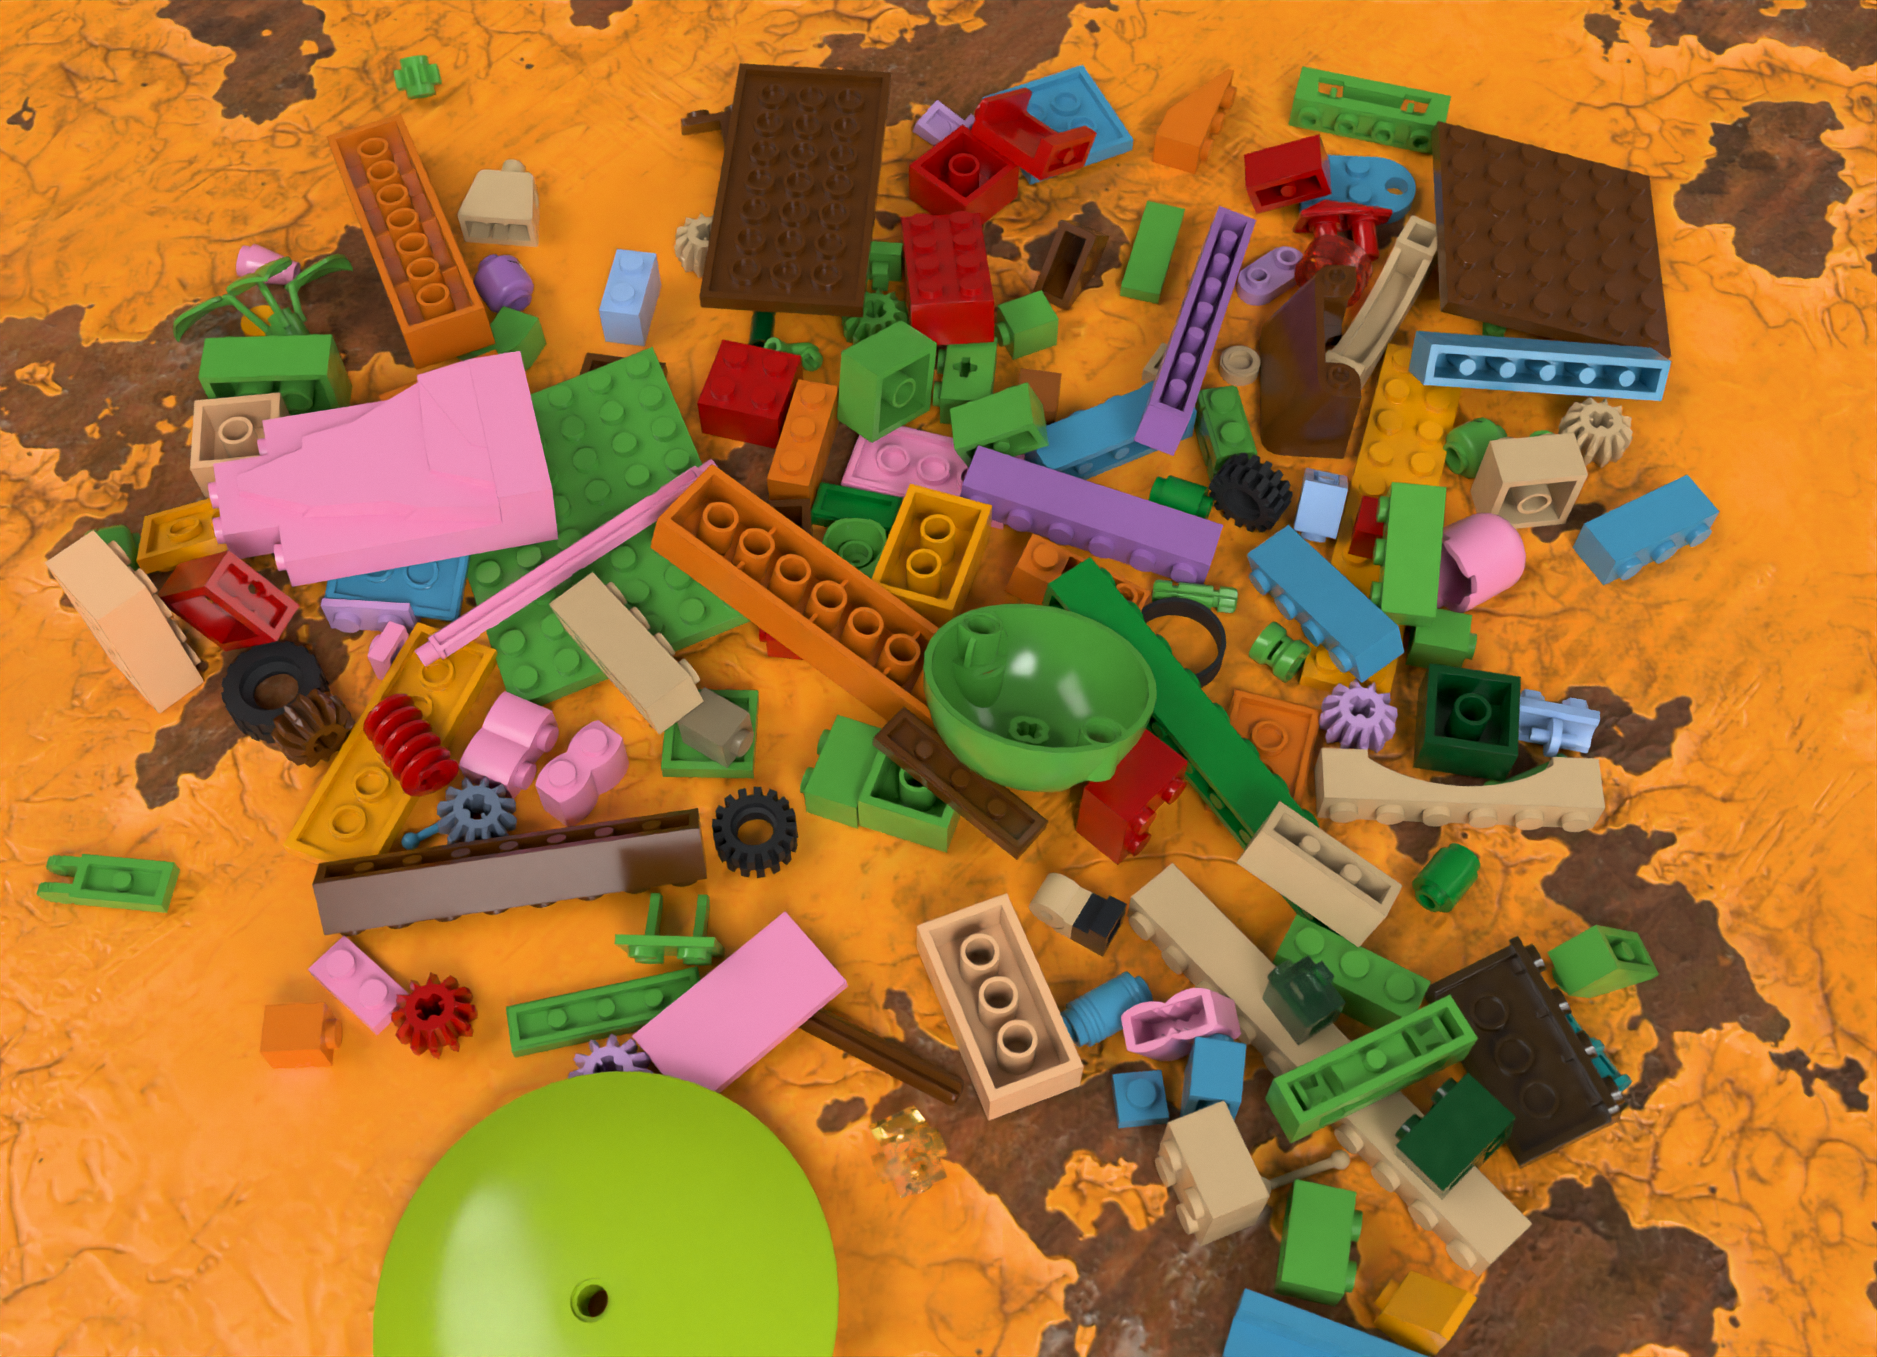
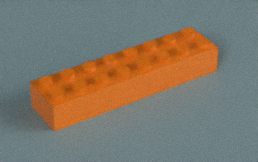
M397 114L326 136L416 370L496 344L482 301L402 115Z
M713 464L657 519L650 548L889 722L905 707L937 732L923 688L924 653L930 639L939 629L937 626Z

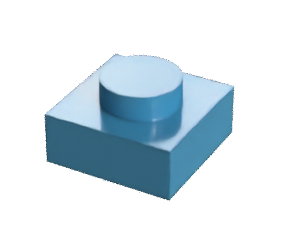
M1162 1070L1112 1075L1111 1084L1118 1128L1167 1124L1169 1114Z

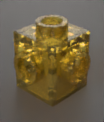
M914 1105L868 1126L878 1152L870 1156L875 1172L882 1185L890 1182L900 1198L910 1194L923 1193L930 1189L934 1183L947 1178L941 1158L947 1156L948 1152L941 1134L936 1127L930 1129L928 1123Z

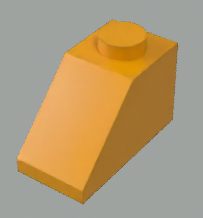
M1410 1271L1400 1284L1391 1278L1374 1304L1382 1311L1373 1325L1402 1347L1428 1357H1434L1449 1342L1477 1297L1467 1290Z

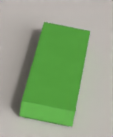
M1147 201L1121 284L1120 296L1155 304L1159 303L1183 222L1184 208Z

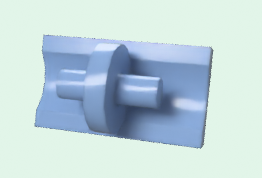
M1524 689L1521 692L1518 740L1543 745V755L1545 757H1556L1559 748L1588 753L1593 733L1600 722V711L1589 709L1586 700L1570 697L1567 700H1563L1562 704L1545 701V697L1539 691Z

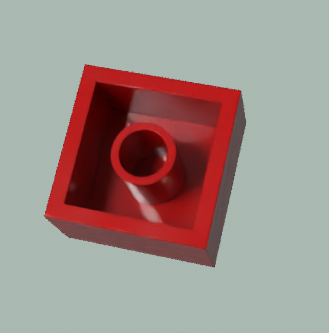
M962 124L909 165V199L931 215H946L957 211L980 213L981 224L983 225L1018 197L1019 166L970 133L971 130Z
M722 339L697 402L702 433L776 449L798 379L803 380L802 356Z

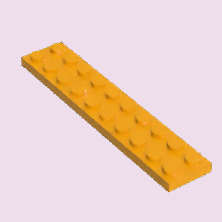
M1388 343L1330 562L1367 598L1370 595L1372 581L1379 582L1380 565H1373L1372 559L1348 554L1354 523L1363 495L1374 498L1386 496L1392 482L1439 486L1447 454L1443 447L1446 444L1448 433L1453 428L1462 387L1423 385L1408 371L1412 348ZM1398 625L1403 641L1406 625ZM1311 642L1309 643L1311 652L1305 659L1299 684L1330 693L1333 692L1334 687L1338 683L1349 688L1350 683L1357 678L1349 671L1342 673L1334 665L1329 657V651L1320 644L1316 647ZM1399 657L1361 683L1358 680L1361 687L1367 688L1375 682L1377 694L1391 692Z

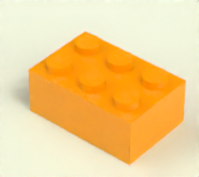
M910 483L871 579L938 628L942 627L962 613L991 536L992 505Z

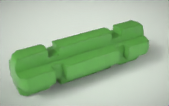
M1158 579L1153 584L1152 602L1163 598L1179 597L1196 601L1210 610L1211 607H1217V612L1233 613L1237 606L1238 592L1233 587L1220 586L1219 590H1213V585L1179 582L1178 586L1172 585V581Z

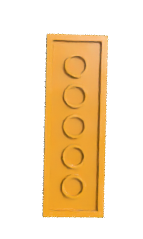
M417 622L283 843L286 852L318 865L323 862L388 853L420 797L404 793L399 784L400 781L394 778L390 768L385 765L381 754L377 753L372 741L366 737L363 727L367 715L385 698L394 694H407L412 697L414 701L413 706L420 708L422 711V719L429 721L431 724V732L438 734L440 737V745L448 748L496 666L497 650L471 641L442 660L440 657L425 667L414 650L429 641L428 637L440 629Z

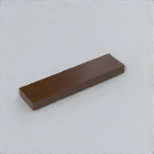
M905 707L873 737V746L1016 860L1046 829L1047 819L1005 786L987 780L971 771L956 758L937 732Z

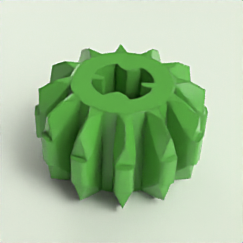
M880 287L876 293L870 294L866 291L863 318L842 316L846 342L855 345L900 320L910 325L908 308L905 301H898L895 291L884 295Z

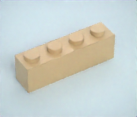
M592 572L549 603L564 630L660 735L703 702L695 685L700 681V678L687 660L683 658L677 662L672 657L675 655V651L660 632L652 636L648 631L651 628L648 621L635 606L630 610L624 606L627 601L614 583L609 582L607 585H604Z

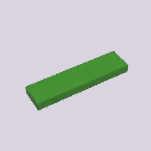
M698 966L507 1006L506 1013L512 1053L516 1058L590 1042L591 1039L596 1041L609 1038L610 1034L619 1036L637 1032L700 981Z

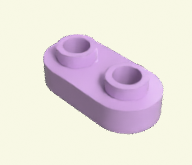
M1283 246L1273 249L1239 273L1236 286L1238 297L1243 302L1254 306H1261L1271 302L1303 279L1306 268L1305 256L1293 247Z

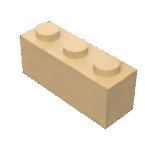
M1280 801L1256 831L1237 861V864L1358 948L1387 916L1403 886Z

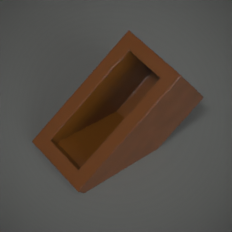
M1061 220L1032 293L1042 290L1049 303L1064 310H1069L1095 274L1110 236L1076 221Z

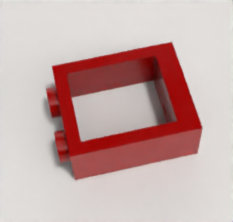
M230 550L179 563L158 593V596L169 610L224 651L276 642L300 606ZM249 584H253L255 586L254 594L249 592ZM206 596H207L209 599H211L213 602H212V603L209 602V601L206 599Z

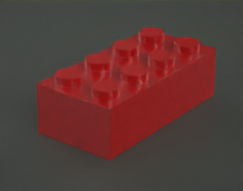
M957 211L946 215L918 213L909 217H901L903 269L910 326L935 341L937 345L994 342V295L980 213Z

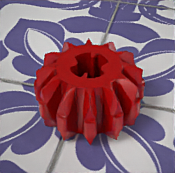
M430 972L427 984L423 986L418 981L411 979L410 988L413 992L410 995L396 994V1002L401 1009L391 1013V1021L396 1027H399L396 1031V1037L401 1044H410L412 1053L419 1057L429 1049L433 1058L440 1059L443 1047L449 1045L451 1050L459 1052L460 1044L457 1038L459 1036L473 1037L474 1030L468 1022L478 1018V1010L475 1005L470 1004L473 999L471 991L465 986L459 988V982L451 975L440 982L438 976Z

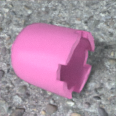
M1482 512L1443 527L1437 609L1445 606L1453 612L1464 613L1518 582L1525 568L1526 553L1519 533L1509 521L1499 515Z

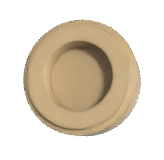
M1231 346L1221 354L1218 368L1219 374L1224 381L1231 385H1249L1258 377L1261 360L1259 355L1247 346Z

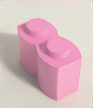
M504 691L491 707L482 728L472 738L460 760L459 767L464 778L467 777L471 782L480 785V781L486 776L489 779V788L493 789L503 784L506 788V797L515 798L521 789L526 790L532 784L536 775L535 762L542 756L544 751L549 752L557 741L559 729L553 711Z
M599 720L583 727L571 740L567 752L552 759L542 769L536 780L535 786L544 810L567 827L576 825L586 818L595 807L599 795L615 787L628 769L629 760L623 738Z
M1191 988L1181 991L1172 996L1166 1003L1158 1001L1143 1002L1131 1007L1121 1016L1127 1050L1158 1061H1172L1189 1054L1195 1036L1208 1038L1213 1034H1223L1235 1040L1241 1034L1234 1000L1205 988Z

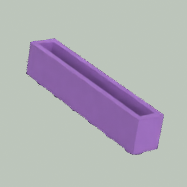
M979 445L962 484L960 497L992 505V520L1009 525L1014 530L1020 532L1028 531L1049 538L1056 544L1080 548L1089 551L1096 557L1110 558L1131 565L1136 570L1142 572H1153L1171 578L1177 583L1204 584L1223 528L1222 524Z

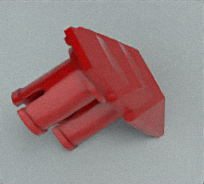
M1325 199L1300 211L1293 227V233H1314L1316 264L1332 265L1338 263L1341 259L1337 232L1352 230L1355 252L1354 261L1369 263L1378 260L1380 257L1376 226L1386 224L1393 212L1392 209L1380 206H1367L1354 202H1337Z

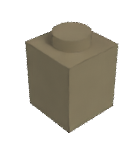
M704 687L700 691L703 702L677 721L683 743L728 769L737 756L742 757L749 750L753 742L754 732L750 714Z

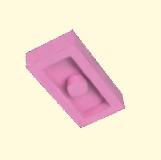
M346 936L337 941L308 969L322 986L376 1035L392 1022L391 1013L401 1009L396 1002V994L410 995Z

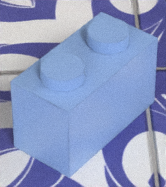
M623 249L616 250L599 308L605 342L645 346L661 289L656 253Z

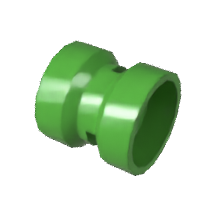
M1272 622L1253 643L1249 651V657L1259 665L1267 664L1272 668L1273 675L1286 683L1303 666L1306 657L1311 652V647L1300 639H1291L1287 636V631L1277 622Z

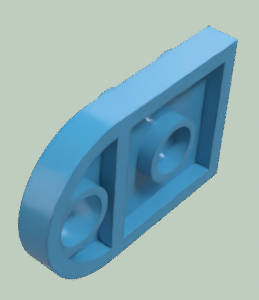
M1328 155L1332 194L1299 203V214L1301 210L1325 199L1337 202H1354L1367 206H1380L1392 209L1393 214L1386 223L1389 224L1400 220L1409 212L1414 200L1416 185L1410 172L1399 163L1390 159L1368 156ZM1387 189H1399L1403 194H1392Z

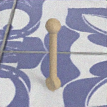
M1336 1150L1331 1154L1330 1158L1270 1180L1264 1177L1261 1178L1270 1195L1271 1190L1292 1183L1295 1179L1300 1180L1333 1167L1339 1170L1345 1169L1350 1164V1157L1346 1151Z

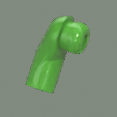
M772 337L764 344V348L802 356V366L806 371H815L822 365L823 356L819 352V348L812 343L787 344L776 337Z

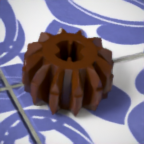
M315 688L306 697L298 694L296 701L291 705H283L285 711L273 719L276 727L271 735L275 739V744L289 761H293L297 766L306 764L311 768L321 759L328 762L330 756L335 751H340L341 745L351 733L350 729L355 724V721L345 707L346 705L338 696L333 695L330 691L322 693Z

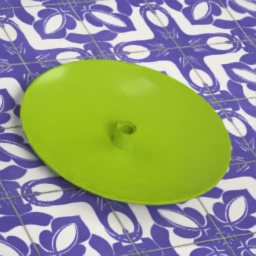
M610 1071L580 1075L557 1081L518 1097L498 1108L473 1126L450 1147L423 1180L403 1213L385 1255L377 1286L373 1315V1357H833L838 1329L839 1283L831 1232L821 1203L809 1179L791 1152L767 1126L746 1109L725 1096L693 1082L668 1075L646 1072ZM605 1290L608 1295V1305L605 1311L596 1317H591L588 1311L591 1297L595 1293Z

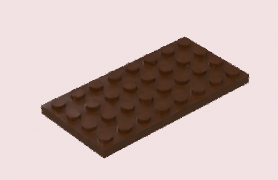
M739 64L699 295L702 308L863 318L891 89V72Z

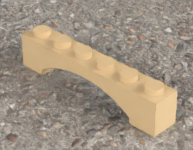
M1413 215L1410 217L1397 238L1380 276L1356 318L1332 351L1328 350L1326 352V362L1347 364L1357 371L1361 380V390L1438 264L1435 224Z
M1321 748L1314 768L1317 818H1330L1338 823H1348L1356 819L1377 820V822L1386 825L1398 824L1402 821L1423 822L1425 825L1434 827L1443 826L1448 823L1470 824L1474 828L1513 825L1521 830H1535L1541 827H1562L1568 832H1580L1592 829L1605 810L1599 759L1552 757L1546 769L1540 773L1513 782L1486 786L1445 785L1415 779L1390 770L1369 759L1368 750Z

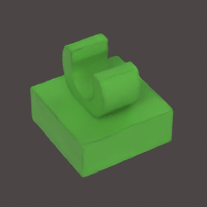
M872 241L868 279L873 280L872 290H878L880 287L882 291H888L889 281L902 282L903 243Z

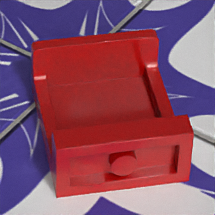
M1026 87L985 97L976 107L974 113L975 121L970 133L1040 181L1084 167L1097 135L1095 131L1086 125L1058 133L1029 114L1027 106L1032 91Z

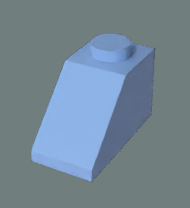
M1305 468L1294 520V530L1301 531L1300 536L1302 538L1315 542H1325L1326 537L1336 539L1348 492L1347 476Z

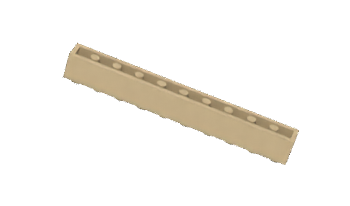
M1173 863L1131 896L1127 916L1129 917L1130 926L1135 933L1143 940L1150 939L1162 951L1161 955L1167 966L1176 974L1183 973L1195 985V988L1209 989L1234 1000L1241 1030L1238 1039L1245 1044L1251 1043L1264 1056L1263 1061L1266 1067L1275 1077L1283 1075L1351 1042ZM1401 1091L1330 1124L1335 1129L1334 1134L1338 1142L1348 1152L1352 1154L1358 1153L1371 1167V1173L1378 1184L1389 1192L1395 1191L1409 1206L1408 1211L1414 1221L1427 1231L1433 1230L1447 1245L1446 1251L1451 1259L1464 1270H1471L1477 1277L1531 1226L1532 1223L1475 1166L1441 1200L1395 1155V1145L1400 1141L1395 1137L1398 1129L1415 1113L1421 1119L1424 1117Z

